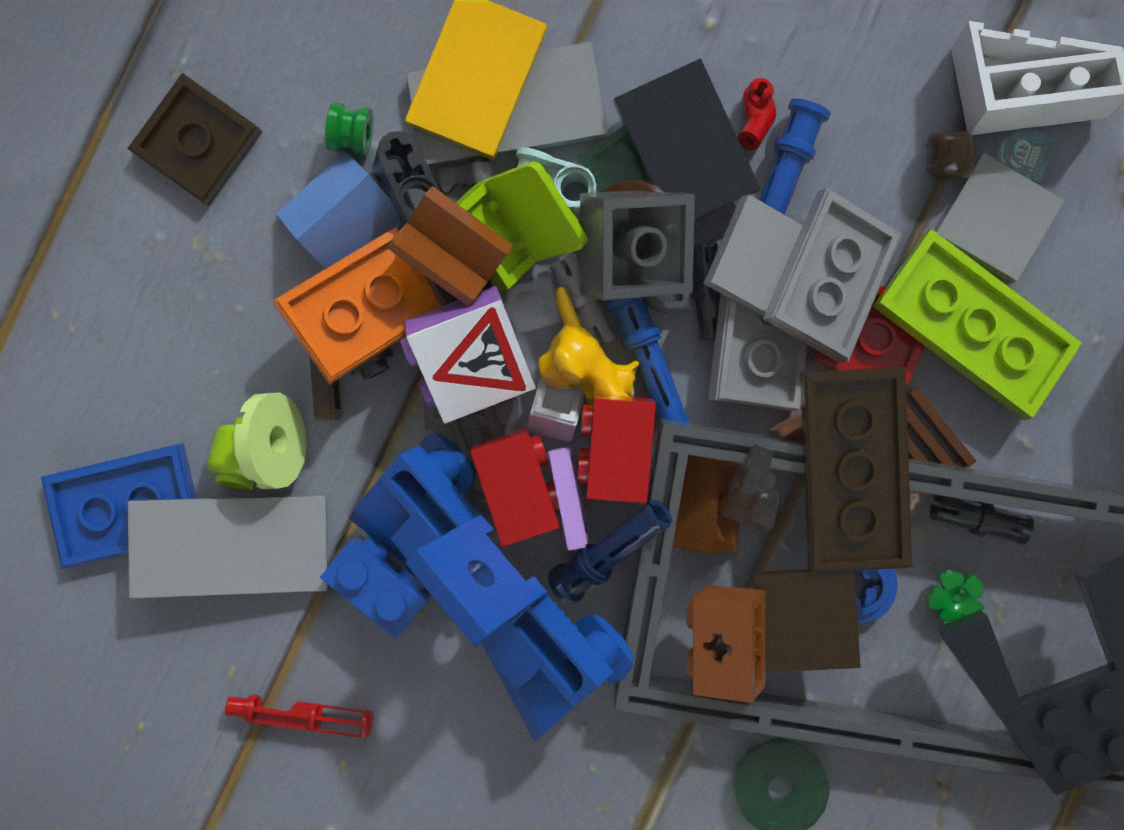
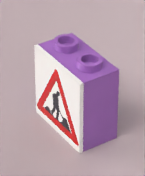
M496 285L482 290L470 306L465 305L460 300H456L405 320L407 337L400 339L404 354L411 367L419 365L425 379L419 382L425 402L429 409L437 407L444 424L536 389Z

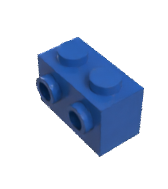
M358 535L349 540L320 578L396 639L431 594L408 566L402 569L388 557L391 553L384 545L371 536L365 539L362 535Z

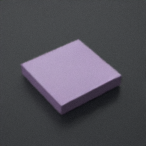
M571 446L550 450L548 453L568 551L585 548L591 534L581 484H577V464L574 449Z

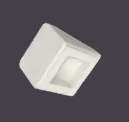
M540 377L527 430L535 434L571 442L584 398V393L580 387L558 390L545 384Z

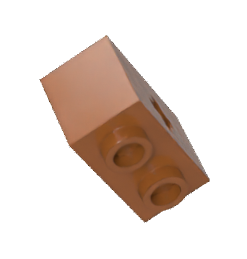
M707 585L690 600L686 620L688 628L693 629V647L689 650L687 657V674L693 678V695L752 703L765 688L766 590ZM719 634H722V639H718ZM727 645H731L732 648L727 649Z

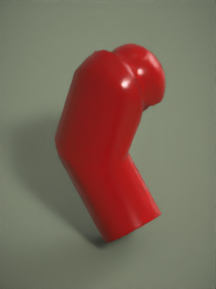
M756 78L752 80L743 93L742 104L746 124L739 133L738 140L741 147L749 151H754L760 146L776 119V106L772 98L774 88L767 79Z

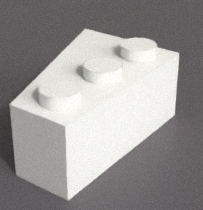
M968 21L951 48L967 133L969 135L1108 118L1124 102L1123 47L1060 37L1058 41L1029 37L1030 31L1014 29L1012 33L983 29L984 23Z

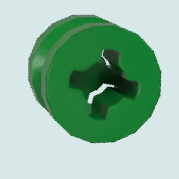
M332 103L328 110L325 126L327 150L338 152L342 148L352 149L356 155H368L373 135L374 117L372 109L360 107L356 111L347 110L344 104Z

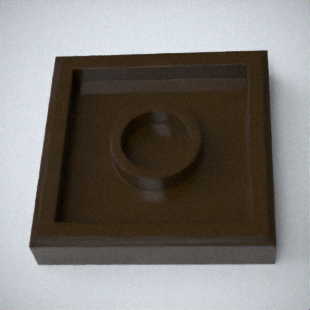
M182 73L127 149L199 201L209 206L263 131Z
M808 569L752 572L754 589L766 590L765 673L861 668L855 571L811 573Z

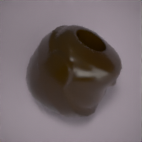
M965 131L931 134L926 144L928 153L926 159L927 167L925 169L927 172L940 180H966L973 173L976 162L974 138Z

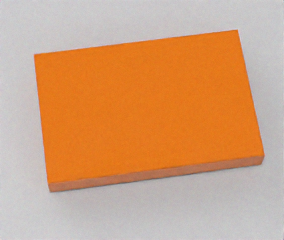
M397 227L273 301L274 307L329 385L406 337L405 320L443 306L434 298L426 276L389 250L390 242L399 232Z

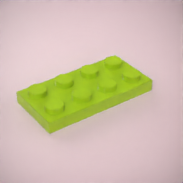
M933 229L928 230L922 235L873 305L880 313L1023 421L1034 418L1082 345L1081 341Z

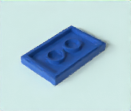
M177 444L41 477L62 569L129 553L128 501L197 499L184 444Z

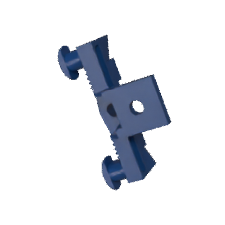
M439 433L430 434L421 440L419 446L399 454L353 509L349 519L368 535L384 545L393 555L409 567L475 647L482 643L487 652L486 654L490 658L535 742L605 680L608 683H616L626 678L633 667L634 657L632 651L614 627L598 615H587L576 621L574 625L571 624L570 618L565 617L564 611L558 609L556 602L551 601L545 588L534 576L526 581L490 540L489 536L494 529L481 514H477L476 508L470 506V501L464 499V495L470 489L475 476L469 460L447 437Z

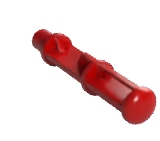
M255 694L248 698L229 696L225 706V715L242 717L249 724H264L307 730L309 732L358 737L361 739H366L370 736L374 725V717L370 710H357L299 701L293 705L290 711L264 708L261 697ZM324 708L363 713L362 721L323 716ZM321 721L361 726L360 734L320 730Z

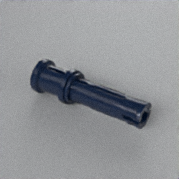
M650 500L645 507L616 527L598 543L586 544L585 548L577 549L574 553V558L568 563L557 564L549 571L548 582L552 592L559 600L566 604H577L582 600L587 589L593 585H602L609 580L613 567L671 526L672 517L668 509L661 502Z

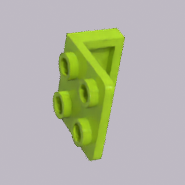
M536 161L479 181L455 202L514 245L489 280L493 286H497L499 292L510 289L535 262L580 250L588 242L587 235L557 190L552 178L543 166Z

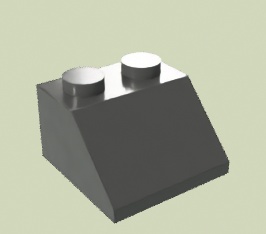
M643 191L580 193V226L588 238V242L580 249V290L603 301L692 293L695 194Z

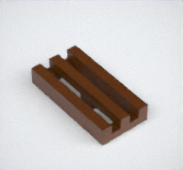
M918 387L910 389L907 392V424L940 464L964 468L973 465L976 462L975 458ZM912 403L956 457V461L953 462L909 408L908 404ZM908 436L909 459L929 462Z

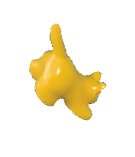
M563 286L558 287L556 290V307L564 327L553 338L548 351L538 359L539 374L544 383L558 390L580 387L590 406H593L594 394L633 397L635 372L639 362L633 361L627 365L613 363L604 354L596 338L585 328L581 327L580 320L567 290Z

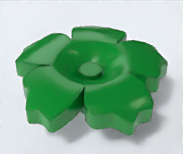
M945 569L944 572L938 574L939 582L943 588L932 586L931 591L925 595L927 606L931 609L939 610L937 616L942 620L943 624L979 610L983 611L984 605L975 600L983 596V591L981 589L982 581L977 579L974 574L964 578L960 572Z

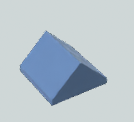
M346 151L276 213L295 239L325 269L391 229L397 227L400 230L403 227L391 199Z

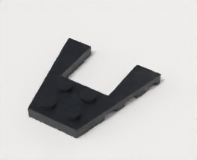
M1123 556L1074 574L1108 664L1018 697L987 614L979 610L934 628L937 635L954 655L958 664L973 681L995 715L1002 721L1019 748L1055 795L1124 770Z

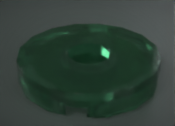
M786 738L770 739L771 741L764 742L761 745L758 743L749 748L737 763L733 778L736 803L747 822L758 830H807L814 826L826 810L830 794L827 772L815 753L802 743ZM781 775L789 776L793 780L791 792L782 798L771 796L768 787L772 779Z

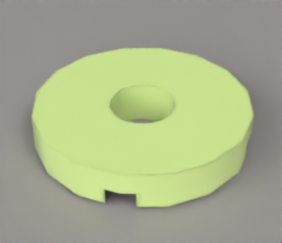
M280 392L254 394L243 404L240 412H245L242 423L236 424L234 429V452L239 468L247 480H254L258 485L256 487L261 489L288 487L299 476L305 462L307 440L306 428L301 412L291 398ZM270 435L272 438V447L270 446Z

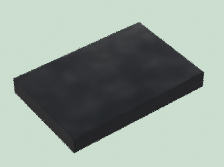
M701 58L614 98V106L650 184L656 185L663 192L695 194L694 221L739 201L742 196L755 194L761 189Z

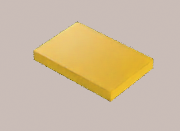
M454 0L405 118L406 124L495 160L548 31V24L489 0Z

